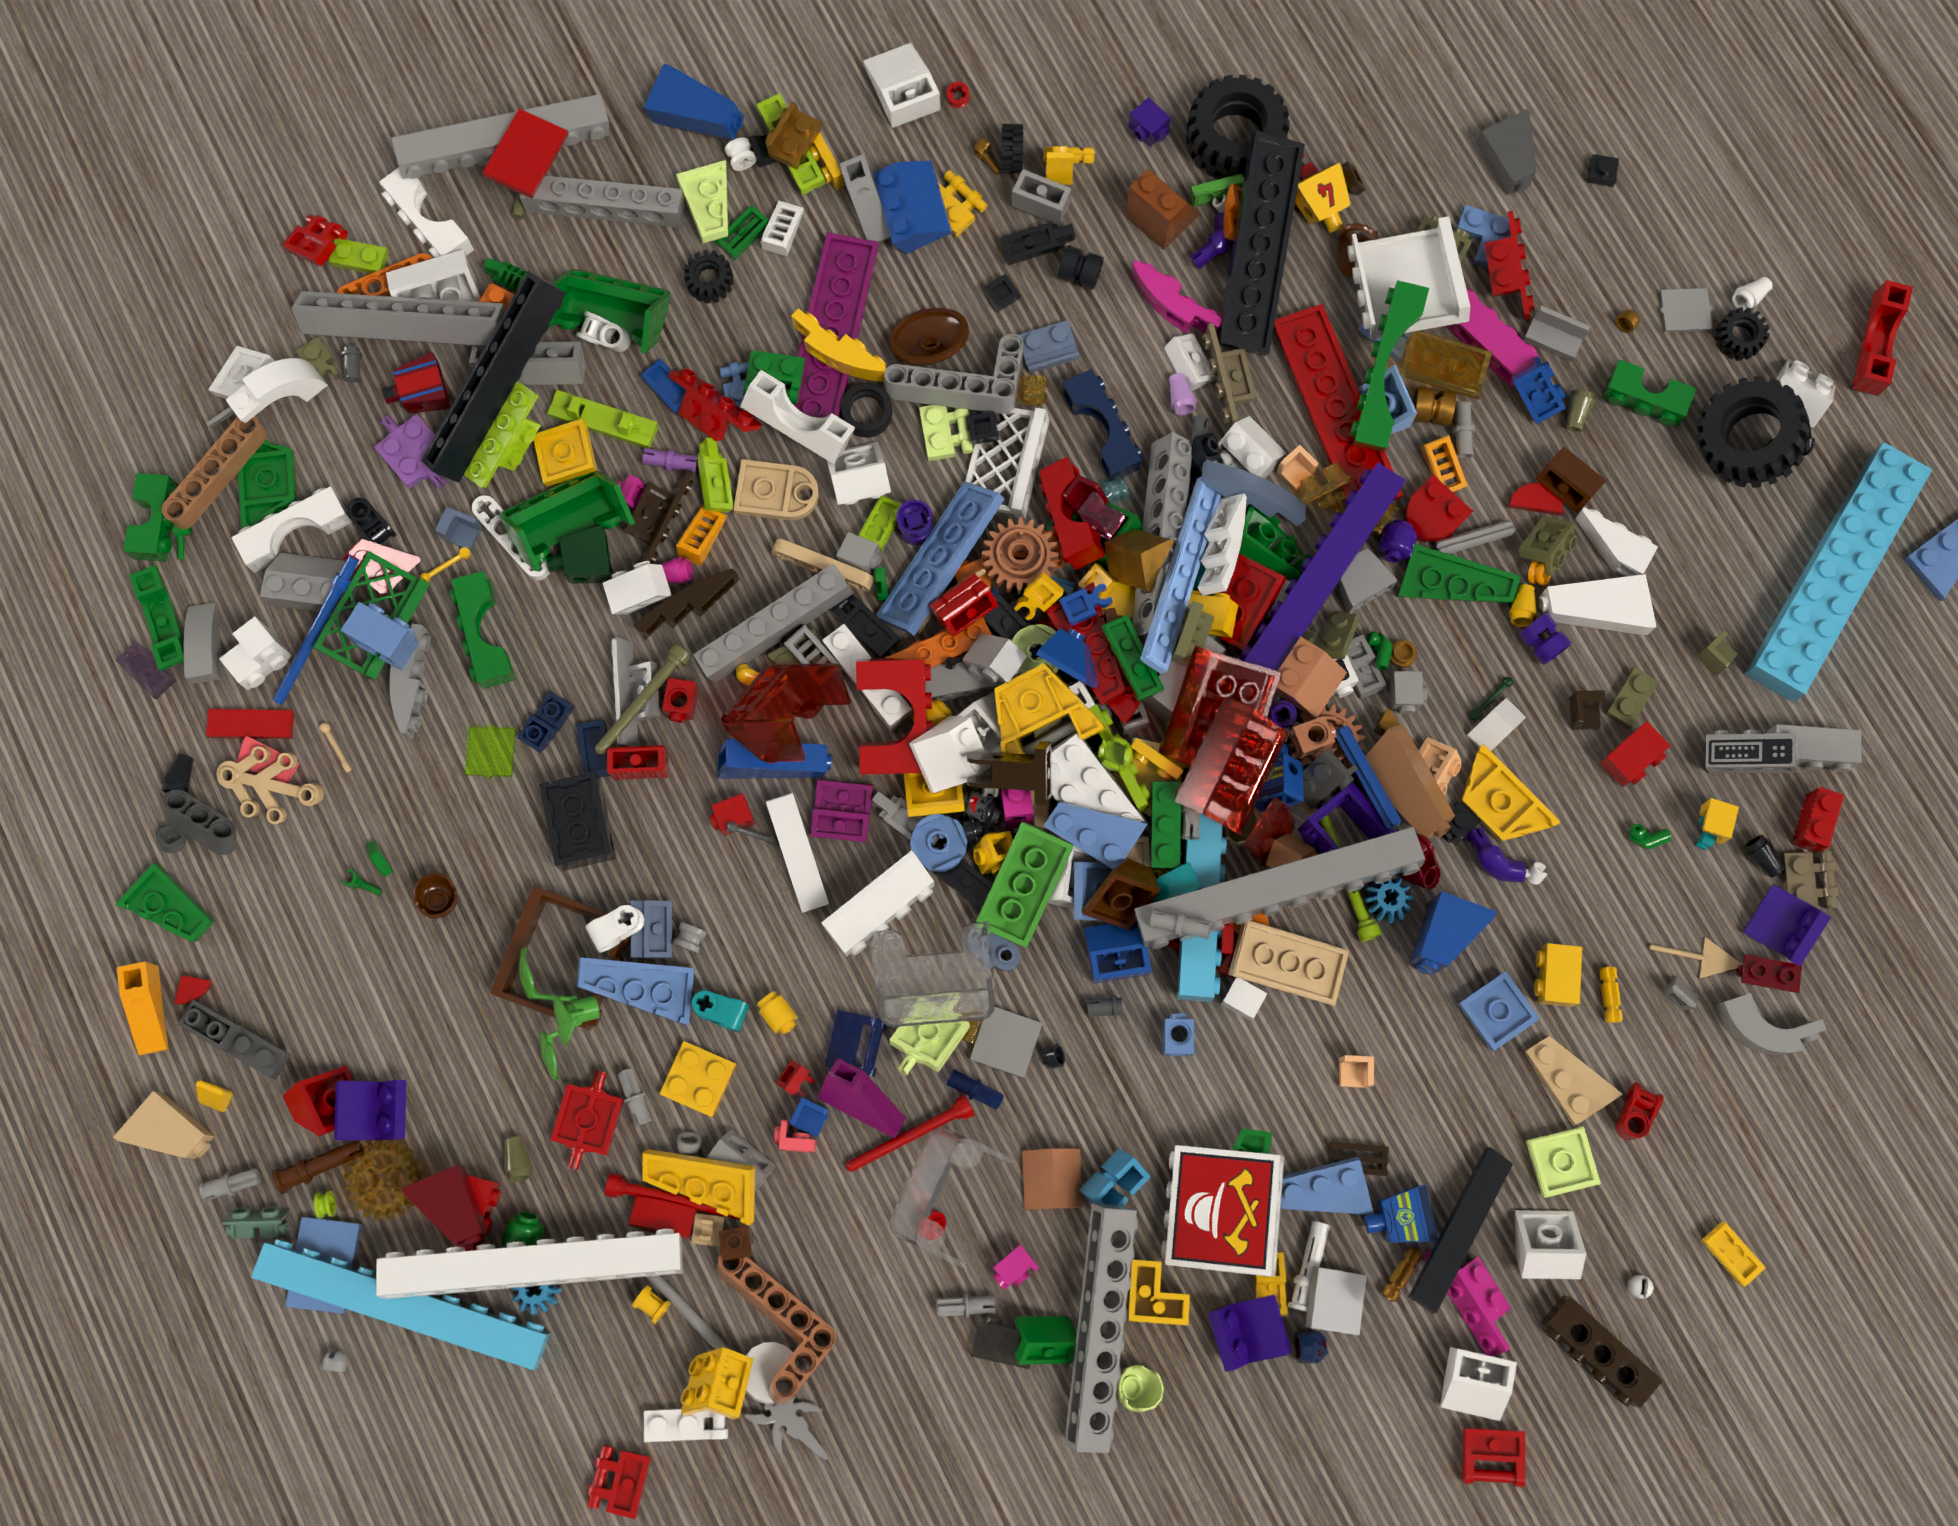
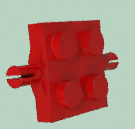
M596 1070L591 1087H578L570 1084L566 1086L550 1141L564 1144L569 1149H572L567 1165L569 1168L579 1170L583 1153L594 1152L608 1156L622 1110L623 1100H625L611 1096L602 1090L608 1073Z

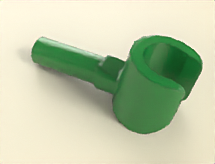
M172 525V531L177 542V560H184V536L193 534L192 526L187 529H179Z
M350 869L346 871L353 875V880L350 883L341 880V883L350 889L361 888L378 896L383 891L362 880V876L359 873Z

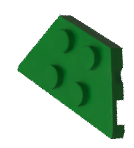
M265 440L238 472L241 529L247 526H254L262 522L266 516L279 513L287 509L291 503L297 501L295 456L291 448L274 445Z

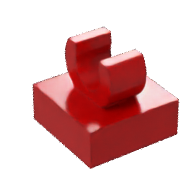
M791 1059L775 1084L793 1096L796 1093L804 1097L806 1094L800 1090V1085L803 1081L811 1084L815 1081L808 1075L810 1071Z

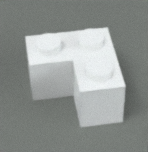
M253 617L232 633L239 644L219 659L236 681L249 690L261 685L265 677L271 672L283 668L287 664L288 659L292 657V654L271 629L258 618Z

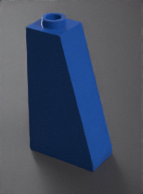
M663 64L644 105V110L653 123L731 140L735 139L744 119L735 102L669 64Z
M727 739L717 752V778H822L827 773V770L831 768L832 757L830 753H827V745Z

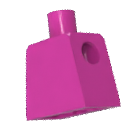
M999 789L1006 832L1019 827L1022 821L1034 825L1030 790ZM1017 817H1025L1023 819L1015 820V818Z

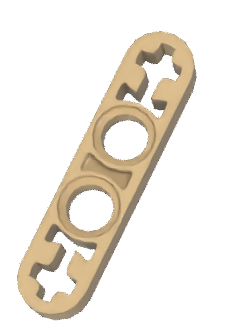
M777 539L771 551L779 559L817 574L831 564H834L841 571L849 586L862 592H869L874 582V577L867 572L784 539Z

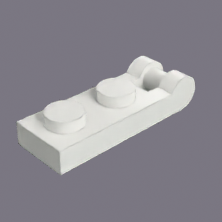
M681 1409L644 1411V1442L728 1438V1428H725V1416L709 1410L688 1416L681 1414ZM705 1418H713V1429H705Z

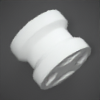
M747 138L734 139L725 146L727 156L731 157L730 164L733 170H746L753 166L757 160L754 152L750 151L751 144Z

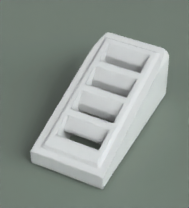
M778 201L761 239L762 249L788 256L804 208ZM782 210L795 213V215L792 217L782 214ZM779 218L790 221L791 224L779 222ZM776 227H779L782 229H786L787 232L785 233L775 229ZM773 235L782 237L784 239L783 241L773 238Z

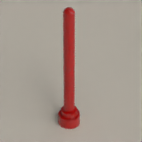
M964 1094L955 1099V1103L951 1104L952 1108L896 1136L895 1139L892 1138L849 1160L845 1166L846 1170L853 1172L956 1118L958 1120L962 1118L967 1120L975 1116L966 1095Z
M610 1173L606 1183L604 1195L608 1197H623L624 1194L635 1197H648L684 1205L702 1212L739 1219L730 1214L728 1216L716 1212V1208L707 1204H696L690 1201V1197L685 1195H675L668 1191L628 1183L627 1179L622 1178V1175Z

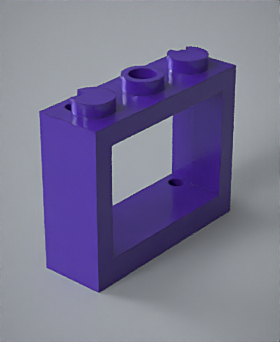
M1353 782L1311 815L1297 829L1301 833L1303 840L1314 847L1318 854L1340 849L1318 824L1338 806L1342 807L1369 839L1396 832L1393 827L1390 829L1385 827L1375 807Z

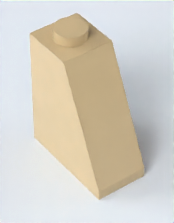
M153 1091L113 1138L120 1142L170 1155L196 1159V1157L199 1158L208 1151L211 1146L209 1142L214 1138V1135L165 1093Z

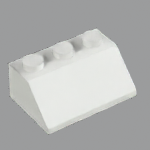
M464 249L386 273L389 292L392 297L479 302L481 299L474 273Z

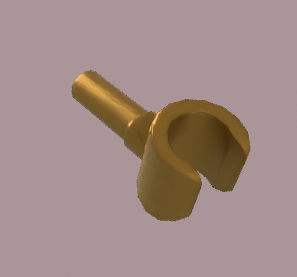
M980 138L975 144L973 153L978 159H983L997 175L1001 169L988 154L991 145L984 138Z

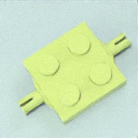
M951 991L944 1004L932 1002L924 996H920L889 1040L890 1045L906 1055L897 1068L899 1072L907 1076L916 1062L924 1064L936 1072L941 1070L970 1028L969 1022L957 1016L953 1011L961 1000V996L958 993L955 994L954 991Z

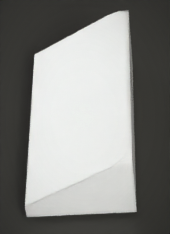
M1194 333L1176 336L1165 346V351L1176 372L1184 374L1185 380L1192 391L1217 379L1215 374H1211L1209 362Z

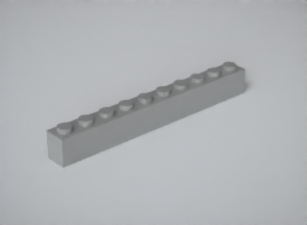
M1411 827L1135 908V917L1144 946H1152V949H1157L1168 945L1169 940L1179 938L1180 941H1184L1196 936L1186 934L1177 936L1173 931L1151 928L1150 920L1153 909L1178 915L1182 912L1186 913L1187 917L1212 921L1211 933L1225 927L1224 924L1235 921L1236 924L1249 922L1253 919L1252 916L1261 913L1264 916L1274 915L1280 912V908L1291 905L1292 908H1298L1308 904V900L1319 897L1320 900H1325L1335 896L1336 891L1347 889L1348 892L1363 888L1364 883L1375 881L1376 884L1392 879L1391 875L1402 872L1405 876L1416 873L1420 870L1419 867H1422L1425 857L1415 829Z

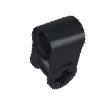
M359 497L352 499L348 503L347 514L360 530V534L365 540L381 545L390 537L395 538L397 536L391 526L379 515L369 501ZM368 509L364 517L357 518L360 510Z

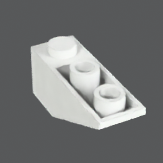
M1584 507L1575 520L1610 569L1625 577L1643 575L1658 546L1652 544L1649 538L1628 531L1623 524L1607 520L1597 510Z

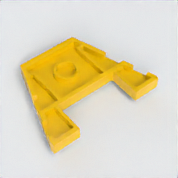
M1045 663L1010 680L1009 683H1004L994 688L998 724L1000 725L1002 739L1000 742L1001 752L1025 754L1019 741L1020 738L1066 715H1070L1081 740H1085L1106 729L1098 717Z

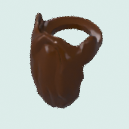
M1352 223L1345 226L1342 224L1339 230L1337 262L1342 274L1348 278L1353 277L1352 268H1356L1355 262H1350L1348 257V246L1352 245V234L1357 235L1358 243L1376 240L1378 236V231H1374L1364 224ZM1354 230L1365 232L1369 236V238L1364 236L1363 234L1349 232Z

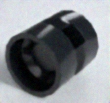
M1068 245L1064 252L1057 278L1070 283L1077 280L1079 286L1094 290L1102 269L1104 257L1091 252L1084 255L1082 249Z

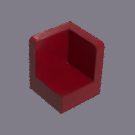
M1077 475L1063 494V498L1073 515L1095 523L1109 504L1101 486L1097 482Z

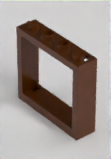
M533 886L489 993L556 1018L554 1008L510 992L519 970L521 949L528 948L546 902L594 920L608 913ZM626 920L624 923L629 925L630 921ZM630 937L611 948L607 960L623 961L624 957L621 954L624 946L629 945ZM595 993L592 996L596 997L598 1003L599 1019L582 1022V1025L578 1026L591 1031L592 1026L598 1025L602 1015L600 1006L603 999H608Z

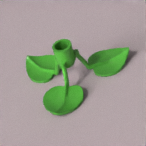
M522 948L519 976L527 998L554 1000L557 1030L549 1035L546 1034V1031L541 1032L540 1050L551 1078L559 1080L556 1057L552 1047L554 1038L559 1035L562 1045H567L575 1026L582 1025V1022L599 1019L598 1003L595 996L578 999L577 995L560 996L538 993L534 987L533 978L525 959L528 948ZM562 1001L570 1002V1004L564 1006Z

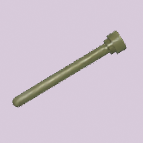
M674 644L667 652L669 654L666 658L667 662L595 747L596 753L604 754L607 748L619 737L676 668L679 669L681 666H686L692 657L685 649L678 644Z

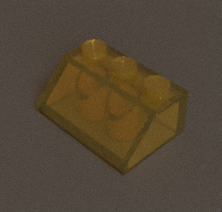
M1414 331L1404 352L1400 366V376L1478 400L1492 352L1426 331Z

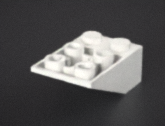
M911 43L863 60V64L892 128L940 110V93L930 71Z

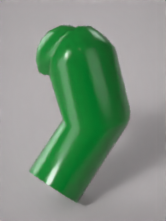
M1634 824L1628 832L1631 842L1645 849H1652L1672 840L1671 834L1666 828L1651 834L1645 828H1642V824Z

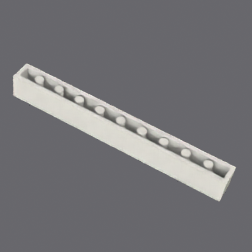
M674 1229L657 1230L656 1235L644 1236V1232L626 1233L627 1238H615L614 1234L598 1235L597 1240L585 1241V1237L567 1238V1243L555 1244L553 1239L538 1240L537 1245L525 1246V1242L507 1243V1248L495 1249V1245L485 1244L478 1245L475 1251H465L464 1247H451L446 1249V1253L435 1254V1250L416 1251V1256H404L403 1252L387 1253L386 1258L377 1259L376 1296L382 1299L681 1274L683 1273L682 1237L679 1233H674Z

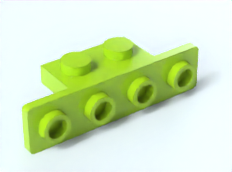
M520 382L515 384L464 473L468 479L481 488L487 487L498 466L511 471L516 470L541 426L535 420L527 417L538 398V394Z

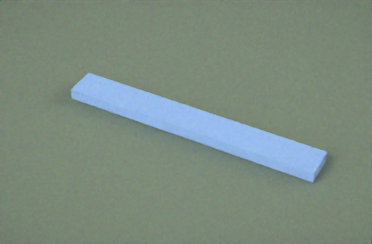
M1202 476L1196 480L1140 658L1142 662L1160 674L1168 672L1208 541L1204 533L1221 499L1220 493L1201 481Z

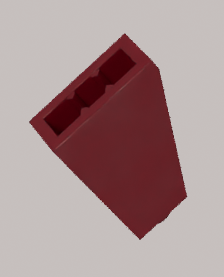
M453 1166L401 1188L403 1194L453 1244L463 1243L464 1247H468L482 1241L481 1235L488 1233L465 1166Z

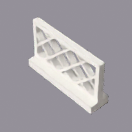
M1014 408L1009 413L1001 414L1005 420L997 425L998 431L1009 425L1015 435L1004 442H1001L1000 439L997 440L999 445L987 453L982 448V443L974 445L966 482L986 488L983 483L997 475L1002 485L993 491L1001 493L1007 490L1011 495L1009 505H1000L997 512L1013 514L1018 519L1020 517L1024 520L1026 519L1050 421L1046 409L1035 408V411ZM1020 417L1029 418L1028 426L1019 432L1012 424V422ZM1019 439L1023 445L1022 451L1012 457L1006 447ZM1003 450L1009 460L995 467L990 457ZM987 460L993 470L979 478L975 472L976 467ZM1013 464L1017 470L1016 476L1005 482L999 472Z

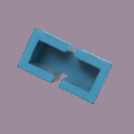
M1118 1148L1101 1166L1104 1171L1102 1173L1096 1171L1079 1191L1091 1205L1092 1203L1125 1205L1128 1199L1113 1189L1114 1186L1117 1185L1133 1196L1151 1176L1133 1156Z

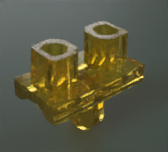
M1338 462L1323 469L1329 481L1328 484L1321 487L1315 474L1300 481L1305 495L1301 497L1304 505L1325 495L1326 499L1319 502L1322 510L1329 506L1335 512L1341 509L1339 501L1347 497L1346 493L1342 490L1335 494L1334 490L1353 481L1350 473L1345 474Z

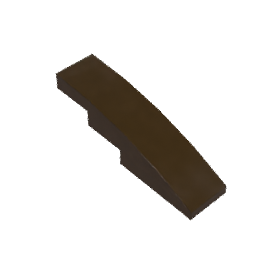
M732 568L704 578L680 590L653 608L633 626L637 633L646 640L664 622L673 629L692 610L701 617L739 581L737 572Z

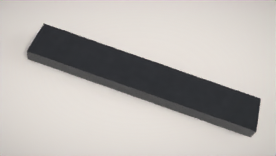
M1491 1147L1485 1148L1408 1295L1409 1298L1432 1314L1438 1312L1513 1165L1512 1162Z

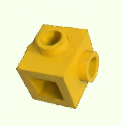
M1010 831L985 834L973 848V858L976 865L979 866L981 874H998L1013 841Z

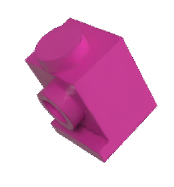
M1019 1245L993 1267L997 1272L993 1275V1278L1003 1290L1012 1283L1017 1287L1030 1276L1027 1272L1029 1268L1036 1271L1039 1267L1025 1249Z

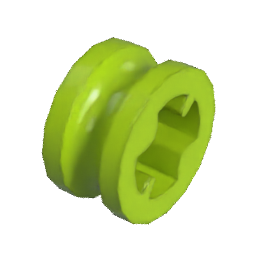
M328 1190L324 1195L322 1192H316L314 1195V1209L317 1218L322 1219L326 1214L329 1217H334L337 1208L334 1192Z

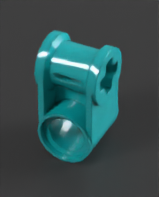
M706 990L699 991L692 999V1008L698 1017L735 1032H740L750 1006L743 1001L727 996L724 997ZM709 998L712 1008H706L702 1012L699 1002H705Z

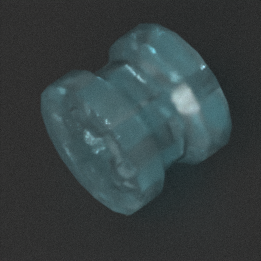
M1123 475L1117 476L1113 481H1101V488L1109 503L1115 505L1119 501L1124 503L1130 501L1128 487Z

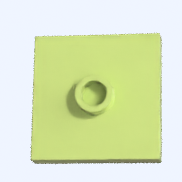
M1584 1127L1526 1140L1542 1198L1601 1184Z

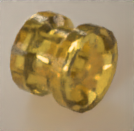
M1030 375L1021 379V387L1023 388L1021 402L1023 404L1037 406L1047 402V394L1045 393L1047 379L1045 377Z

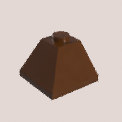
M1128 859L1112 870L1081 910L1082 914L1129 930L1137 921L1135 908L1150 904L1161 890L1152 868Z

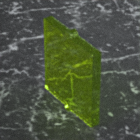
M490 725V727H469L465 775L486 776L488 779H491L492 776L512 777L516 729L496 728L494 725Z

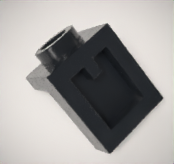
M1462 801L1452 809L1455 817L1449 823L1451 828L1442 836L1446 842H1452L1454 845H1457L1481 822Z

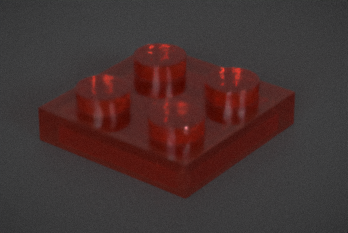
M1276 797L1272 799L1244 843V846L1256 863L1265 868L1267 867L1266 862L1274 840L1287 834L1291 835L1295 827V819L1287 806Z

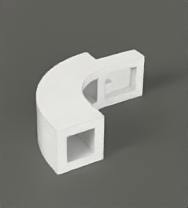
M288 358L266 364L242 379L245 384L229 396L226 401L238 418L246 423L269 404L280 398L298 396L308 402L328 385L312 364L303 359Z

